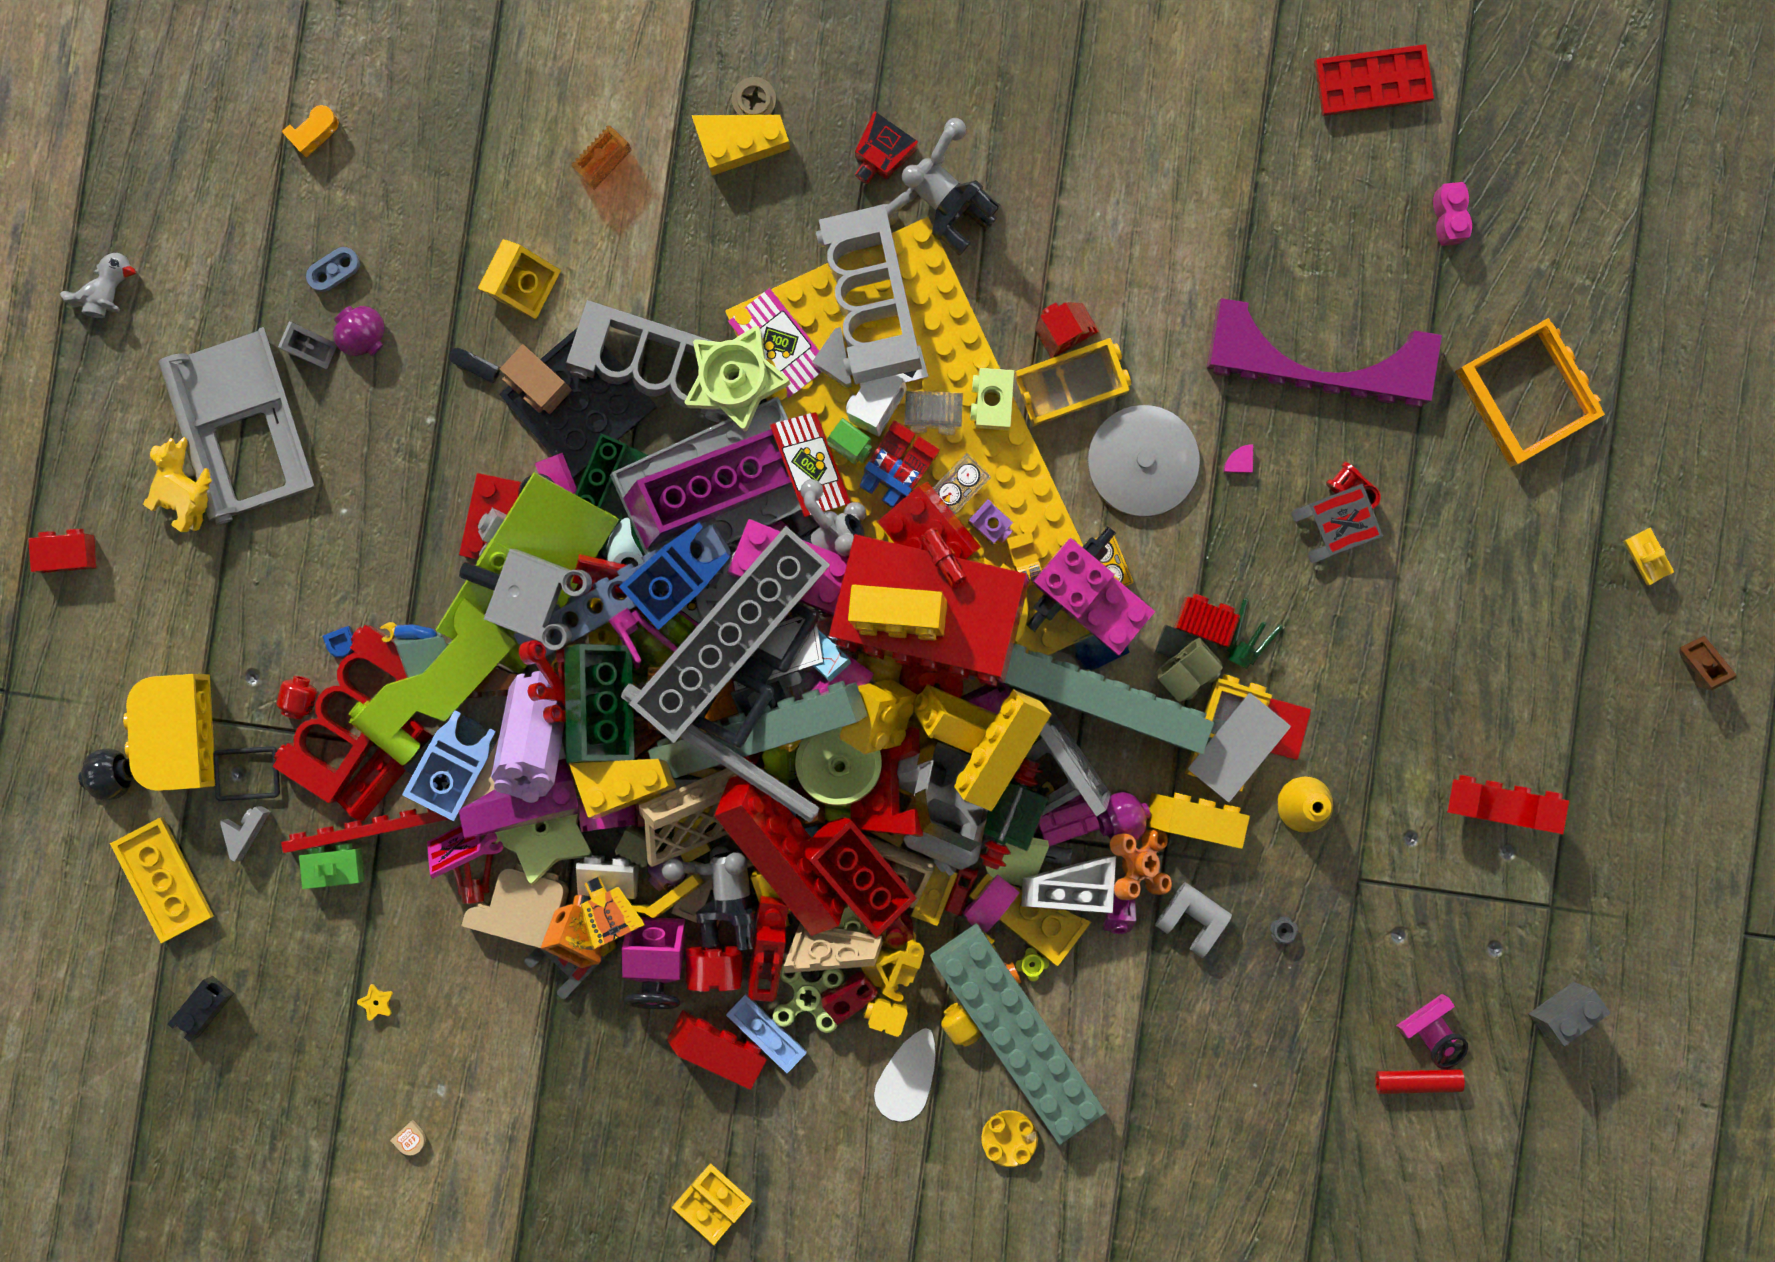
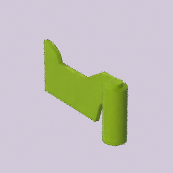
M464 598L454 616V627L458 635L433 663L421 674L385 685L370 702L366 701L364 704L358 702L349 712L351 716L349 723L403 766L415 755L421 745L401 728L410 717L418 711L446 721L517 642L495 623L484 620L485 615Z

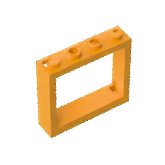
M1549 318L1455 371L1510 467L1523 462L1605 415L1599 403L1601 401L1596 394L1593 395L1588 386L1589 379L1582 370L1579 371L1574 362L1575 355L1568 346L1565 347L1560 338V329H1556ZM1538 334L1585 415L1522 450L1476 368Z

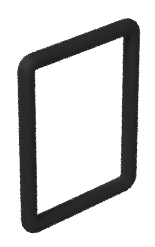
M267 746L214 751V790L216 800L235 801L278 797L280 795L279 771L273 768L274 792L221 796L218 755L272 752L274 765L276 762L274 756L277 748Z

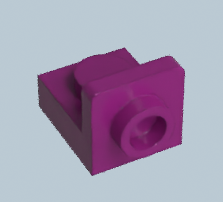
M1114 893L1113 913H1106L1103 930L1111 931L1113 934H1125L1132 930L1136 922L1135 899L1121 900Z

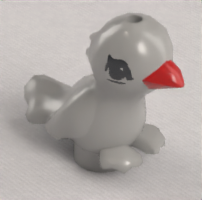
M110 253L104 256L97 265L98 269L94 271L95 274H99V277L88 282L78 292L62 291L60 295L63 300L75 308L83 306L82 314L94 318H105L106 310L120 312L119 307L113 304L116 287L127 277L137 274L135 269L130 266L127 257L120 253Z

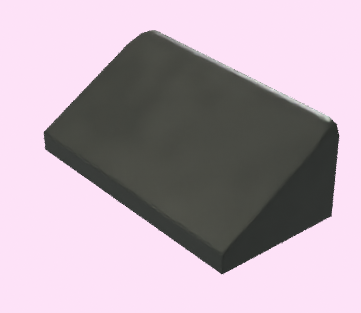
M1164 625L1155 652L1172 658L1178 655L1192 641L1199 638V636ZM1201 638L1215 654L1219 644Z

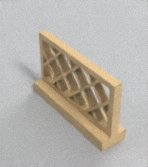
M726 768L639 805V813L645 819L647 863L651 867L728 834L714 815L728 779L737 776L736 773ZM713 805L708 813L703 811L705 808ZM688 816L684 823L678 822L681 818ZM699 816L704 817L696 829L692 827ZM712 821L717 823L711 831L705 833V830ZM675 826L680 828L672 839L667 838ZM663 827L659 834L655 833L656 829ZM687 832L693 833L686 842L680 843ZM663 842L668 844L662 852L656 854V851Z

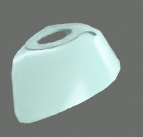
M624 518L609 537L607 558L608 561L621 563L623 558L632 557L637 560L639 565L643 563L641 558L643 555L632 537L630 519Z

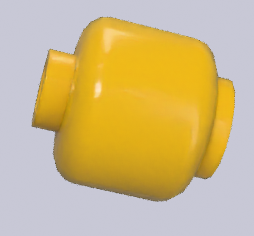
M954 1003L944 1011L945 1017L942 1020L941 1026L955 1045L966 1047L981 1037L980 1029L963 1005L959 1006L958 1003Z

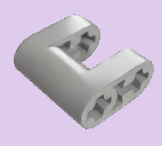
M1184 882L1158 918L1155 926L1168 934L1183 913H1187L1204 925L1190 947L1192 952L1203 958L1229 923L1232 914Z

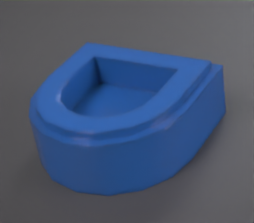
M350 626L322 636L328 652L334 657L345 658L354 652L350 649L353 644L351 641L353 632Z

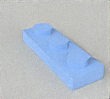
M747 994L726 1014L786 1073L807 1053L797 1041L782 1027L778 1026L773 1018L754 1000H751Z

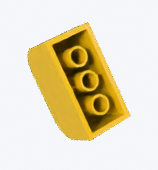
M210 675L154 676L142 679L136 683L127 697V713L123 717L124 727L128 730L125 754L129 758L130 769L135 780L143 787L155 791L215 786Z

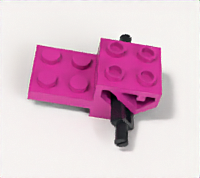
M1106 526L1097 539L1091 537L1083 547L1071 537L1068 538L1032 582L1044 595L1034 605V609L1037 612L1026 623V626L1036 632L1045 619L1051 621L1061 609L1114 653L1120 655L1155 611L1113 577L1115 574L1100 562L1108 552L1105 546L1116 535L1114 530Z

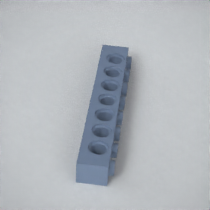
M706 522L702 523L703 528L691 542V544L696 542L702 547V554L696 560L710 562L725 552L731 555L732 553L716 524L708 526ZM657 550L641 557L643 563L634 567L631 563L617 571L619 576L609 581L605 577L594 583L592 586L595 590L586 595L569 597L570 603L560 608L557 604L548 625L558 623L566 625L571 630L572 639L570 643L605 625L609 622V619L625 608L632 610L637 607L628 596L625 599L618 598L615 589L618 584H622L649 560ZM655 581L657 585L655 592L657 594L667 590V582ZM595 597L599 598L603 603V610L600 613H596L591 608V601ZM570 611L575 612L579 618L578 624L575 627L567 622V614ZM554 629V637L551 641L558 645L561 643L563 636L560 630ZM518 632L514 634L519 645L527 641L536 640ZM546 648L545 657L551 655L557 650H550Z

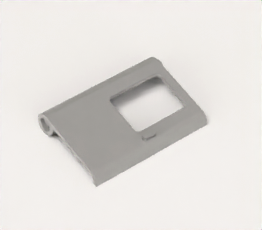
M264 327L259 328L254 333L189 355L180 353L159 360L182 437L187 438L188 441L186 450L196 481L199 479L204 468H208L212 482L209 484L210 488L207 491L208 507L206 508L209 521H215L216 525L225 524L232 521V516L297 495L315 487ZM264 413L286 483L280 488L238 501L235 497L215 432L217 428Z

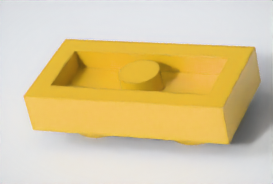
M935 864L934 870L911 916L938 926L958 873L955 872L949 876L946 871L941 872Z

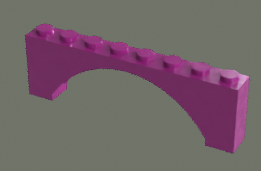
M1221 298L1217 303L1207 368L1213 369L1214 374L1229 376L1230 372L1241 374L1240 378L1247 380H1257V377L1268 378V383L1284 385L1285 381L1296 383L1295 387L1301 389H1312V386L1322 387L1323 392L1330 394H1339L1340 391L1351 392V397L1366 399L1367 395L1376 396L1378 401L1384 403H1394L1395 400L1406 401V406L1421 408L1422 404L1425 405L1432 401L1442 335L1414 330L1408 335L1407 342L1396 353L1376 365L1352 372H1323L1300 365L1273 347L1254 323L1248 311V302Z

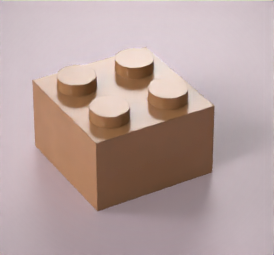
M524 344L500 368L506 374L502 379L518 394L524 391L526 395L523 399L539 413L544 409L548 414H551L572 391L558 375Z

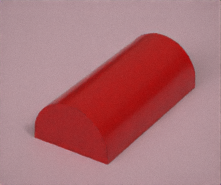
M838 818L829 822L816 832L806 846V858L876 938L917 899L849 818Z

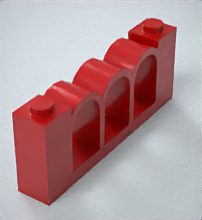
M364 625L363 628L359 627L354 632L351 638L353 644L350 649L356 653L346 656L339 664L337 680L340 686L326 688L318 696L315 703V713L318 719H310L303 722L295 732L294 743H287L286 746L283 744L274 756L276 762L272 766L273 768L327 803L336 802V799L343 792L374 744L363 733L358 737L330 717L328 713L330 698L342 691L362 704L372 700L357 690L349 679L351 666L360 659L369 660L395 677L396 681L407 678L394 640L384 642L382 638L387 635L371 625ZM319 724L325 726L353 744L338 770L309 751L306 745V737L314 726Z

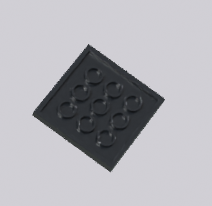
M578 327L540 359L572 389L551 414H548L544 409L541 413L535 410L523 399L526 395L524 391L518 394L508 386L500 393V396L552 456L563 453L573 479L586 469L600 434L619 441L657 408L649 396L639 392L634 386L632 379L622 384H610L602 380L596 372L594 378L587 376L586 379H581L571 375L570 371L566 370V361ZM604 345L600 356L604 367L614 372L624 371L625 368Z

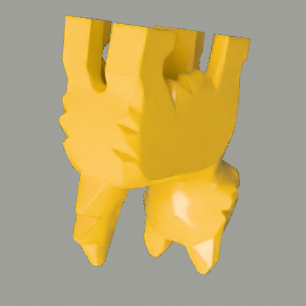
M185 437L177 444H175L173 438H170L161 447H152L150 458L156 463L158 469L151 484L149 496L143 503L151 511H155L158 506L176 510L178 518L171 525L180 532H188L189 529L192 531L200 529L203 513L208 507L207 491L210 488L209 484L212 482L208 468H204L196 483L183 473L185 451L188 444Z

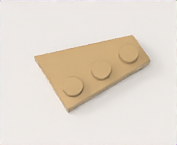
M800 923L785 961L784 971L785 973L875 966L883 944L882 936L876 938L871 934L838 928L811 936Z

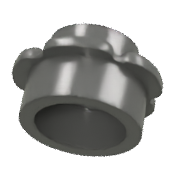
M1280 917L1279 920H1274L1270 926L1271 937L1277 943L1290 944L1295 940L1298 927L1290 918ZM1282 928L1286 929L1285 933L1281 932Z

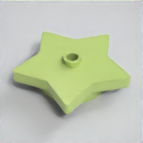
M754 326L733 340L723 342L693 341L699 366V375L685 400V404L688 408L720 409L745 432L750 426L760 401L789 386L791 382L788 377L765 359L762 332L759 326ZM735 375H739L736 379L732 380Z
M579 812L576 815L494 832L497 834V840L493 843L496 844L501 841L504 848L517 854L527 880L531 885H534L560 860L592 856V852L578 827ZM546 824L544 832H537L541 825Z

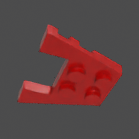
M914 727L907 728L905 730L906 736L900 746L888 749L882 748L880 750L882 768L875 787L868 795L852 803L850 807L851 820L860 831L893 833L915 837L923 836L917 809L900 813L899 779L897 775L898 761L920 753L919 729Z

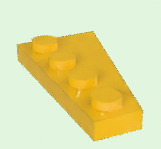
M985 874L969 897L975 900L993 877ZM1013 886L1020 893L999 921L1053 965L1058 966L1091 924V921L1080 918L1067 910L1021 906L1022 890Z

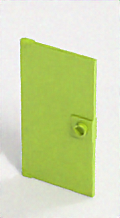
M534 472L494 537L491 538L481 554L476 566L500 575L509 550L517 549L566 569L575 570L579 554L595 558L619 519ZM571 579V587L575 590L578 584L572 583ZM466 580L437 626L436 631L454 640L458 635L454 627V616L464 598L467 599L485 615L494 591ZM562 589L556 605L558 604L560 608L564 607L571 595H568ZM497 625L517 642L514 636L517 632ZM517 642L499 663L522 674L527 664L523 663L519 656L520 645Z

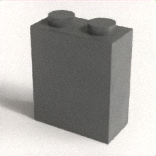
M1572 982L1531 1011L1529 1016L1544 1037L1565 1047L1611 1013L1594 989Z

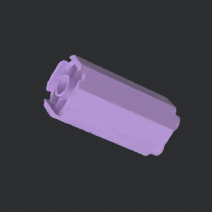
M541 671L532 672V676L524 678L525 674H519L509 687L491 775L495 782L494 789L497 792L506 793L530 803L538 801L541 796H546L554 785L565 722L547 723L543 717L544 708L547 706L558 705L562 710L566 711V707L562 702L544 699L532 701L528 696L527 690L531 684L542 682L546 688H552Z

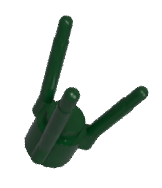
M1244 598L1238 614L1241 615L1231 644L1226 651L1230 652L1228 660L1247 670L1250 664L1254 665L1258 656L1283 629V626L1278 625L1255 650L1253 647L1266 626V622H1261L1248 644L1240 641L1239 645H1237L1248 604V599Z

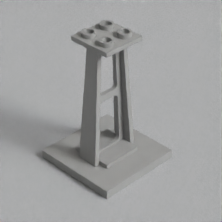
M1048 702L1044 706L1051 713V716L1040 732L1042 737L1032 745L1026 758L1036 761L1045 753H1051L1067 776L1068 783L1046 795L1049 799L1043 815L1081 794L1097 817L1106 811L1111 793ZM983 833L981 849L986 847L984 842L995 841V838ZM934 859L941 872L946 871L949 876L957 870L953 866Z

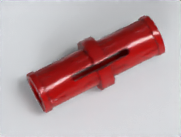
M937 528L926 531L920 539L932 555V562L935 567L938 566L951 587L961 584L963 580L967 579V576L954 558V551L952 548L949 549L944 543Z

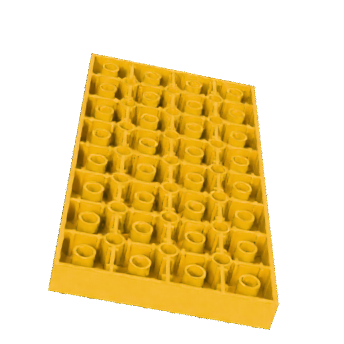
M929 217L923 218L893 232L892 237L917 346L920 345L928 376L905 382L907 391L879 437L852 424L871 438L872 452L863 464L858 461L854 465L831 447L830 450L850 502H858L866 509V517L861 522L865 537L894 543L877 522L892 509L882 501L889 488L879 483L873 494H870L860 487V483L865 474V466L895 420L915 433L914 440L901 460L905 458L918 436L940 449L938 456L914 489L925 482H928L934 490L937 488V494L940 487L948 482L956 483L961 488L962 498L959 503L948 507L981 546L967 560H971L973 556L977 559L983 556L996 567H1000L1004 563L1011 570H1014L1006 541L1001 544L997 540L992 545L968 523L969 519L989 499L995 507L1013 522L1009 527L1013 532L1006 539L1032 532L1038 560L1043 570L1068 538L1071 537L1081 547H1083V543L1013 395L1011 426L1009 430L975 428V421L970 420L971 403L977 404V393L972 392L973 375L979 376L980 368L1000 369L940 240L932 235L933 225ZM883 245L852 251L840 257L837 266L847 271L886 263ZM828 263L771 289L819 351L834 329L841 327L846 357L849 358L847 353L848 345L843 334L845 317L838 307L835 297L837 281L834 279ZM889 279L856 287L847 293L844 301L852 306H863L893 299L894 294L891 281ZM760 295L725 310L728 319L730 320L735 316L737 323L741 325L748 324L752 316L745 307ZM896 315L863 323L854 330L852 337L856 341L865 343L902 335L899 316ZM766 359L775 367V363L772 360ZM821 372L791 397H787V389L785 387L766 397V400L769 401L778 397L788 419L816 412L827 439L842 418L849 422L846 413L847 403L853 395H857L861 387L860 383L855 384L853 375H850L852 387L845 388L824 372ZM989 392L984 395V401L989 406H995L1000 401L996 393ZM964 464H973L980 471V480L973 487H964L957 480V471ZM984 481V483L975 491V489ZM970 488L972 492L965 498L963 493ZM843 505L823 512L825 513L827 511H832L839 515L841 513H844V510L847 505ZM991 518L988 520V526L995 529L998 527V521L995 518ZM1035 585L1028 587L1026 594L1028 604L1027 623L1037 612L1034 609V605L1044 595ZM1060 609L1051 621L1045 619L1036 632L1025 626L1019 642L1015 644L1026 647L1025 653L1027 654L1030 650L1050 655L1093 634ZM962 679L963 693L961 696L985 684L977 680Z

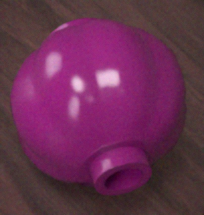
M348 306L335 317L334 321L337 325L334 327L333 337L336 346L343 353L350 356L368 353L370 356H373L383 347L380 341L385 331L384 321L375 309L367 306H359L353 309L351 306Z
M1125 792L1111 795L1106 811L1097 816L1100 826L1099 830L1103 836H1108L1111 840L1117 834H1130L1136 841L1143 836L1146 830L1147 819L1151 818L1147 804H1141L1134 795Z

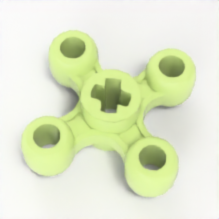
M783 962L780 979L793 987L794 998L789 1003L780 1004L774 1009V1022L780 1027H787L793 1023L798 1013L808 1011L814 1015L816 1025L821 1032L830 1033L837 1028V1024L833 1019L831 1025H824L822 1022L823 1018L831 1017L822 1007L821 993L829 988L835 989L843 984V971L841 969L825 970L818 981L809 982L803 978L801 972H795L793 976H787L784 971L785 962ZM829 974H836L838 980L836 982L829 981ZM806 990H811L812 996H816V1000L812 999L811 1003H806L805 998L801 997V993L805 994ZM785 1011L789 1014V1018L783 1020L779 1017V1013Z

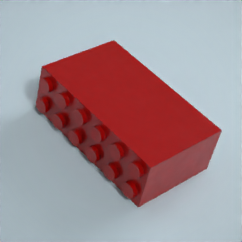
M854 534L829 637L835 642V646H838L842 651L856 653V649H860L871 658L884 660V656H889L895 660V663L910 667L915 662L923 666L924 670L940 673V670L944 669L952 673L951 676L968 680L970 675L978 677L977 679L982 684L996 687L997 682L1005 684L1029 586L1027 574L954 557L964 574H966L967 579L963 580L961 584L951 587L938 566L935 567L932 562L933 557L929 551ZM852 585L942 592L947 600L944 636H936V640L918 639V635L907 633L906 638L890 637L889 633L885 631H877V635L859 634V630H856L848 621Z

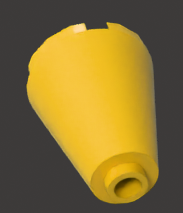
M1312 777L1292 779L1283 786L1278 794L1279 816L1285 825L1295 831L1306 833L1316 831L1323 827L1332 815L1333 798L1331 792L1318 779Z

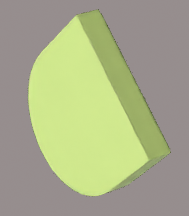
M1033 838L1028 851L1006 843L1005 845L1011 852V855H1004L1002 859L1006 863V867L1000 866L999 870L986 866L987 872L993 878L999 875L1009 884L1022 886L1023 878L1039 873L1049 848L1048 840Z

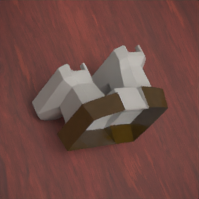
M928 737L919 754L898 761L897 775L899 788L914 794L919 822L923 832L922 837L905 835L903 840L908 848L962 870L978 861L988 810L963 800L954 787L958 775L964 771L972 754L938 739Z

